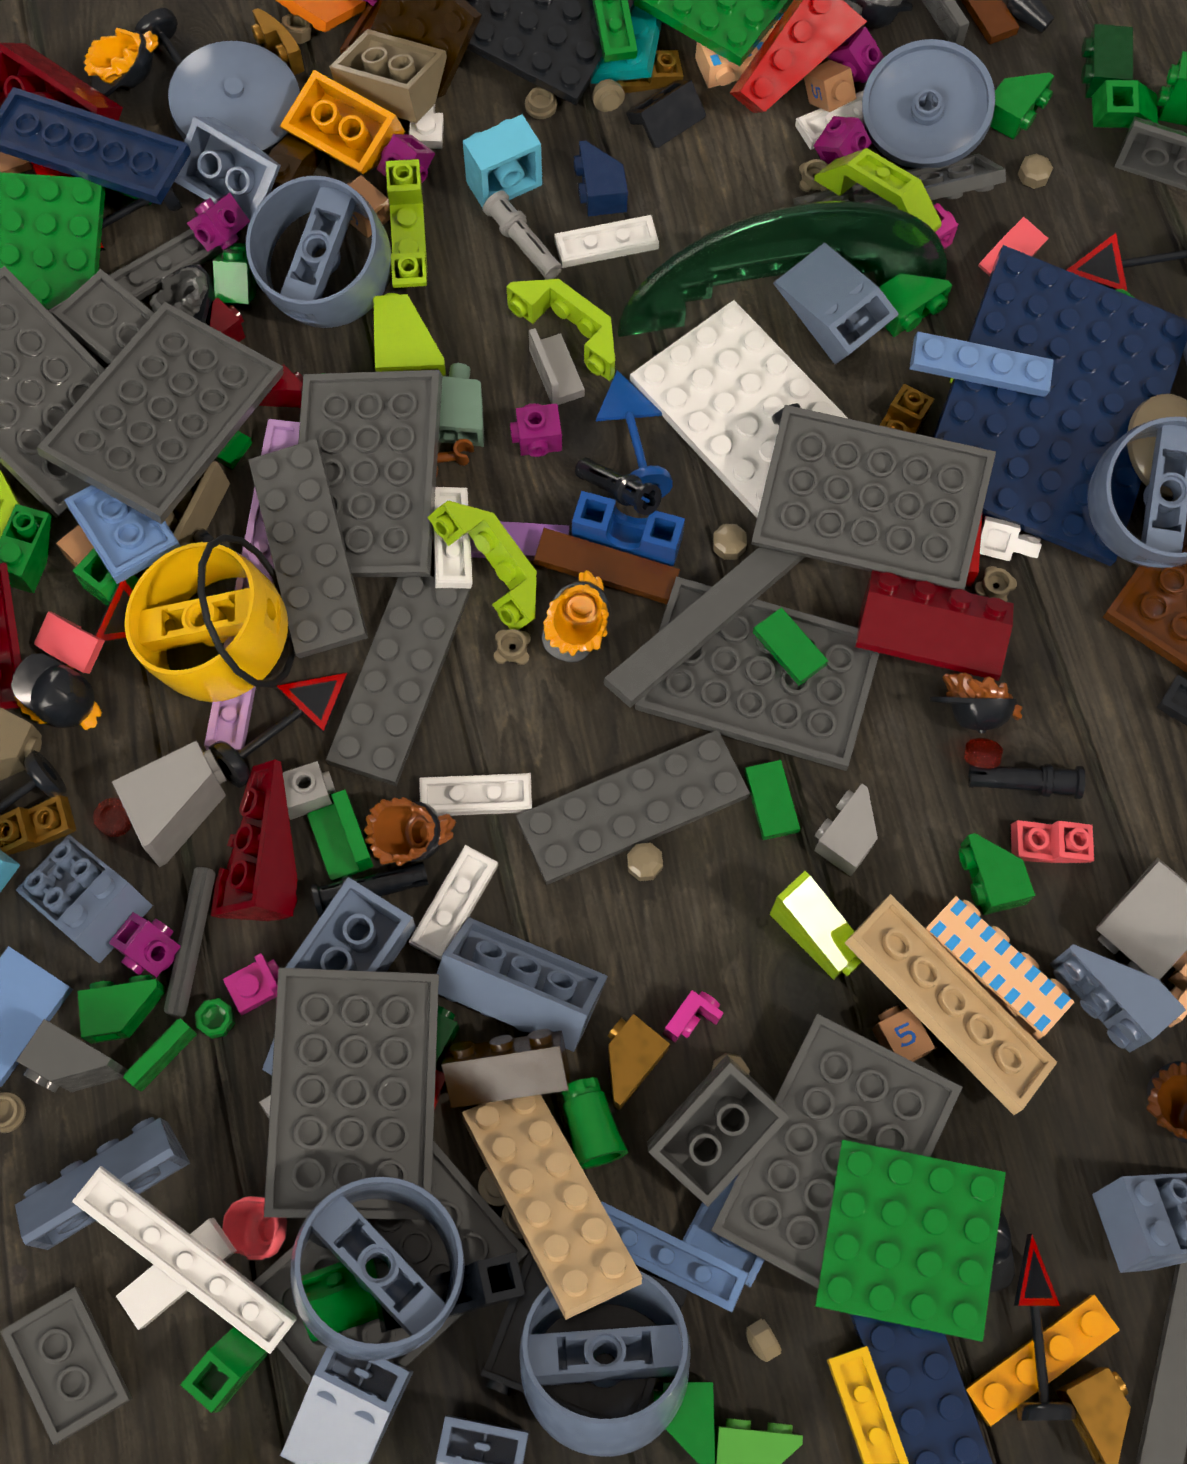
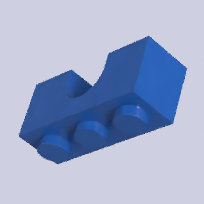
M581 491L572 519V536L674 567L683 538L685 518L659 511L653 512L647 518L630 517L617 509L616 500Z

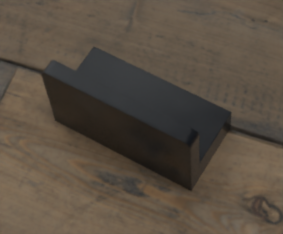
M676 80L626 112L632 125L644 126L654 148H659L706 117L705 110L692 80Z

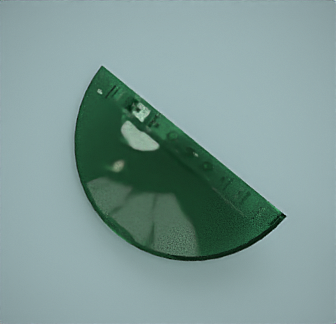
M822 201L763 211L736 220L704 235L662 263L642 282L625 306L619 321L618 337L685 326L686 316L685 302L712 298L713 286L784 275L824 242L861 273L874 272L878 287L900 273L945 280L947 258L944 246L938 235L928 224L907 212L883 205L853 201Z

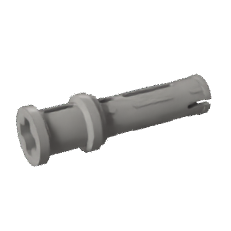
M501 190L492 194L484 203L483 212L487 216L493 217L500 226L499 231L516 242L546 280L555 278L561 272L562 265L528 227L525 214L514 208L509 202V195L505 191Z

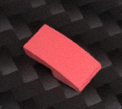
M1023 217L986 255L978 266L990 276L998 253L1003 245L1033 257L1049 238Z
M48 611L34 641V645L82 673L90 674L105 640L81 629V626Z
M1017 820L1011 824V853L1023 859V861L1091 863L1094 861L1093 825L1066 821L1044 824Z

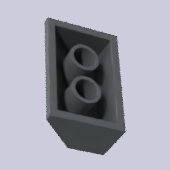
M1134 116L1122 143L1115 168L1187 191V133Z
M726 1055L647 1141L648 1152L709 1207L790 1116L750 1075Z

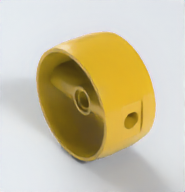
M209 542L191 543L178 547L160 557L138 580L130 595L125 612L126 638L131 651L144 668L174 691L199 701H225L238 697L255 686L236 675L220 654L204 664L184 670H170L167 661V649L197 643L215 646L204 623L199 598L189 600L197 593L198 564ZM219 544L213 548L206 564L205 587L223 579L248 578L250 588L207 596L211 621L221 643H224L228 637L235 636L225 650L239 668L255 679L263 680L273 669L284 649L288 633L286 607L275 586L259 569L241 554Z

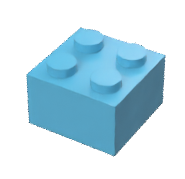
M523 114L512 119H506L497 126L483 132L474 133L469 138L463 140L466 182L482 208L486 200L498 191H505L509 195V200L542 186L541 143Z

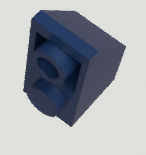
M586 140L579 141V155L573 157L576 176L582 177V183H578L580 204L586 203L588 216L627 212L628 190L623 164Z

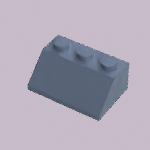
M348 877L285 968L387 972L416 929L413 917Z

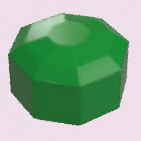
M219 998L204 1001L195 1012L196 1027L211 1039L226 1036L235 1025L233 1008Z

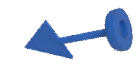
M617 370L596 421L626 419L639 469L634 470L630 474L638 476L644 484L652 483L657 485L661 490L663 498L673 487L671 475L663 467L647 466L635 418L662 416V412ZM645 497L641 498L643 501L647 503L650 502V500Z

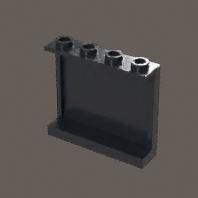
M530 1250L520 1272L525 1295L509 1301L487 1362L481 1372L482 1376L489 1378L486 1387L508 1396L512 1388L524 1393L519 1357L521 1334L531 1306L539 1294L548 1286ZM649 1275L669 1292L681 1310L689 1290ZM598 1304L567 1320L562 1316L544 1334L657 1325L645 1315L628 1307L614 1304ZM603 1353L595 1357V1360L600 1364H609L615 1358L610 1354ZM657 1378L621 1380L615 1386L608 1388L597 1387L591 1382L542 1386V1388L558 1404L574 1413L590 1418L613 1419L632 1415L645 1409Z

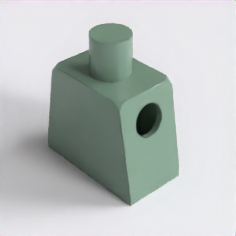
M463 363L452 364L449 377L443 376L439 442L455 444L459 439H468L472 442L473 446L484 447L481 382L469 379L471 369Z

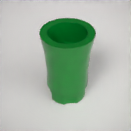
M592 1077L569 1083V1090L562 1091L565 1100L563 1107L569 1125L573 1153L581 1168L598 1167L627 1155L628 1150L617 1130L605 1092L601 1091L598 1079Z

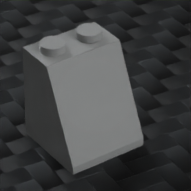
M194 741L112 781L142 847L155 863L161 867L167 864L226 796L221 783L227 780L211 750L203 752L198 742Z
M1157 857L1097 925L1096 930L1101 933L1098 938L1099 942L1113 954H1116L1119 950L1131 959L1128 963L1130 968L1160 980L1187 951V882Z

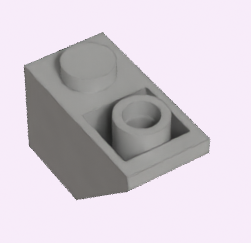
M861 784L855 793L848 790L836 806L841 812L834 821L827 818L815 834L819 841L814 851L850 877L878 839L869 790L864 784Z

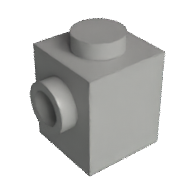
M318 761L283 772L290 820L332 804L329 794L336 792L330 772L322 773Z

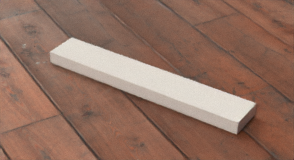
M100 1166L72 1202L269 1354H271L297 1320L293 1313L104 1167Z

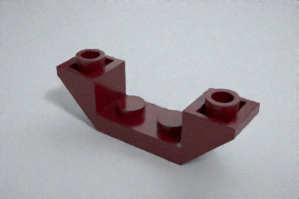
M216 298L212 303L210 327L238 342L246 338L241 325L244 320L239 311L233 305L227 307L219 298ZM283 364L281 365L283 366V376L259 406L301 408L303 376L297 371L292 373Z

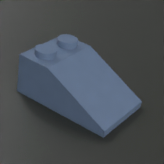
M193 117L184 143H188L191 154L174 182L204 200L211 198L213 202L231 193L245 215L251 220L258 205L270 193L281 165L241 133L214 117Z

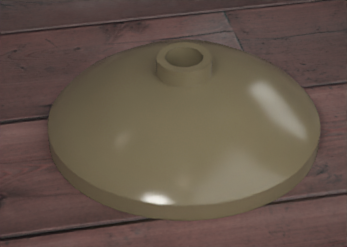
M1160 394L1145 400L1133 413L1128 431L1155 419L1187 417V400L1174 394ZM1156 437L1140 438L1127 443L1132 466L1146 486H1148L1150 481ZM1161 486V496L1173 498L1172 491L1166 486Z

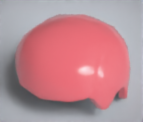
M243 1197L230 1205L223 1218L222 1230L237 1250L235 1253L247 1257L248 1260L271 1258L278 1253L286 1239L287 1218L264 1217L265 1197Z

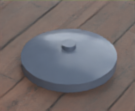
M938 39L914 41L890 52L876 65L865 85L862 100L864 126L873 145L893 162L914 169L945 167L969 155L986 136L994 114L995 90L992 78L983 62L965 47Z
M223 41L199 48L180 63L170 81L168 100L174 126L184 140L193 117H214L241 133L264 153L269 155L271 150L289 134L280 125L298 97L300 90L291 69L271 51L248 42Z

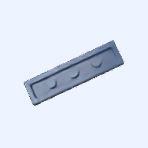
M917 332L913 340L910 370L1046 397L1050 392L1054 360Z
M601 1201L636 1265L733 1312L749 1273Z

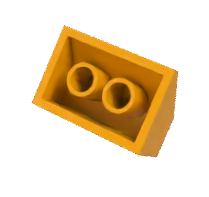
M313 70L280 125L283 130L362 174L379 165L381 153L384 147L389 144L393 134H404L405 132L395 114L316 70Z

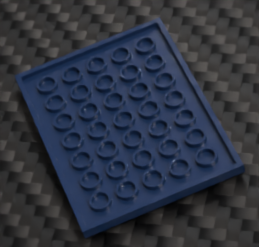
M1003 245L995 261L967 342L1053 359L1050 392L1046 397L953 379L933 438L996 451L982 515L1018 524L1021 531L1111 566L1116 562L1118 555L1113 553L1102 542L1092 525L1087 500L1089 483L1093 471L1104 452L1127 433L1130 419L1137 407L1145 400L1156 395L1170 394L1187 342V319ZM1127 444L1117 457L1111 476L1113 504L1119 519L1126 528L1142 482L1130 461Z

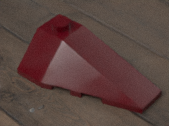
M274 759L252 767L239 807L240 814L243 816L242 822L236 834H230L227 846L233 847L226 869L219 868L216 877L211 910L212 917L255 921H275L293 917L294 908L297 903L296 889L298 879L281 761Z

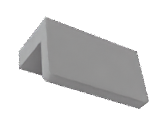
M536 328L529 330V351L551 404L557 403V405L584 397L585 389L562 334L540 340Z

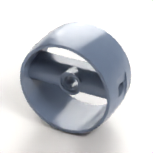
M306 176L280 185L270 192L258 205L247 229L246 254L257 284L280 311L305 325L332 328L351 323L364 316L374 307L373 298L383 295L389 283L392 270L391 247L386 230L369 202L352 187L337 179L326 176ZM311 212L279 294L273 288L270 273L271 258L275 245L291 223L304 214ZM358 212L366 217L371 224L372 243L368 259L361 272L347 287L336 294L322 298L330 275L340 265V248L353 213ZM326 248L322 256L314 257L319 249Z
M1187 417L1160 418L1136 426L1104 452L1093 471L1087 498L1092 525L1102 542L1113 553L1130 563L1152 568H1171L1187 564V552L1182 553L1187 519ZM1156 437L1150 481L1143 494L1146 509L1140 541L1127 530L1117 515L1111 495V476L1116 459L1127 443L1140 438ZM1161 486H1166L1172 491L1173 499L1171 502L1162 498L1160 494Z
M371 1177L351 1182L338 1188L320 1201L307 1216L298 1232L292 1252L290 1283L295 1306L310 1332L321 1343L339 1354L368 1361L387 1360L405 1355L419 1348L433 1337L452 1312L458 1300L464 1278L465 1264L462 1241L448 1211L425 1189L408 1181L390 1177ZM367 1199L396 1201L416 1210L433 1225L445 1245L450 1265V1284L445 1303L351 1203ZM312 1233L354 1275L359 1286L366 1292H369L410 1337L390 1343H364L337 1333L320 1319L307 1299L300 1273L301 1257ZM371 1259H382L388 1265L389 1273L384 1278H372L366 1272V1263Z
M641 1271V1285L600 1304H614L636 1310L651 1319L657 1326L544 1334L552 1324L563 1316L548 1286L536 1298L527 1315L521 1334L519 1354L521 1380L525 1397L537 1421L544 1430L562 1445L579 1453L611 1457L631 1453L646 1446L660 1436L669 1426L684 1399L688 1385L691 1353L689 1335L683 1315L669 1292L659 1282ZM606 1353L612 1355L615 1360L609 1364H600L595 1360V1357ZM675 1376L668 1389L650 1406L632 1415L613 1419L590 1418L574 1413L558 1404L542 1388V1386L589 1382L597 1387L608 1388L615 1386L621 1380Z

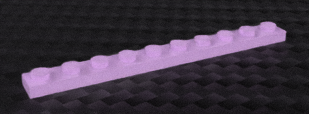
M268 419L261 455L297 445L300 422ZM254 488L245 540L259 549L274 568L256 489ZM243 547L242 556L247 558L275 586L272 577L259 559ZM237 578L234 591L250 588L248 578ZM235 636L228 637L224 642V649L232 642ZM256 687L233 699L212 703L204 743L206 750H209V746L217 741L229 743L237 752L245 747Z

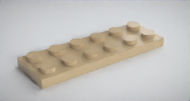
M891 894L880 903L845 941V944L1013 1115L1025 1108L1057 1064V1061Z
M541 1095L482 1103L462 1112L463 1122L565 1320L642 1284L640 1271Z

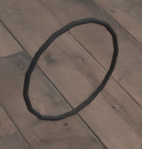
M222 534L207 543L198 564L197 592L204 623L218 653L236 675L255 687H275L289 675L295 658L290 630L289 654L283 671L273 680H257L240 669L224 649L211 621L205 594L206 564L213 548L224 541L241 544L253 553L272 577L281 596L276 572L263 553L243 537Z

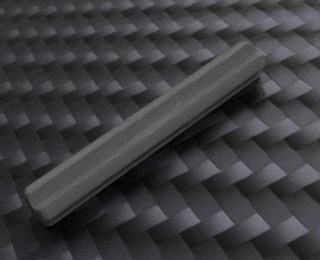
M196 867L192 876L178 941L181 947L175 955L164 1006V1012L171 1016L183 1017L186 1015L216 876L213 869L207 867Z

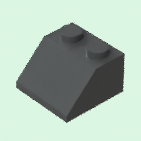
M45 1019L16 1060L28 1068L24 1076L54 1093L59 1086L69 1092H75L122 1079L128 1069Z

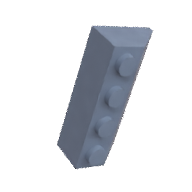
M468 917L443 953L437 974H439L438 994L444 996L447 1000L463 1004L479 1011L484 1016L493 1017L512 1025L522 1032L531 1033L539 1029H549L551 1032L562 1031L565 1048L572 1052L575 1051L585 1032L608 977L605 974Z
M154 1117L145 1119L132 1128V1135L122 1141H119V1139L108 1141L96 1150L97 1156L85 1163L83 1160L76 1161L62 1169L60 1172L62 1177L52 1183L42 1182L28 1189L24 1193L25 1199L15 1204L20 1234L24 1244L49 1250L96 1221L72 1201L100 1166L108 1170L137 1194H141L190 1164L169 1123L162 1118L156 1120Z

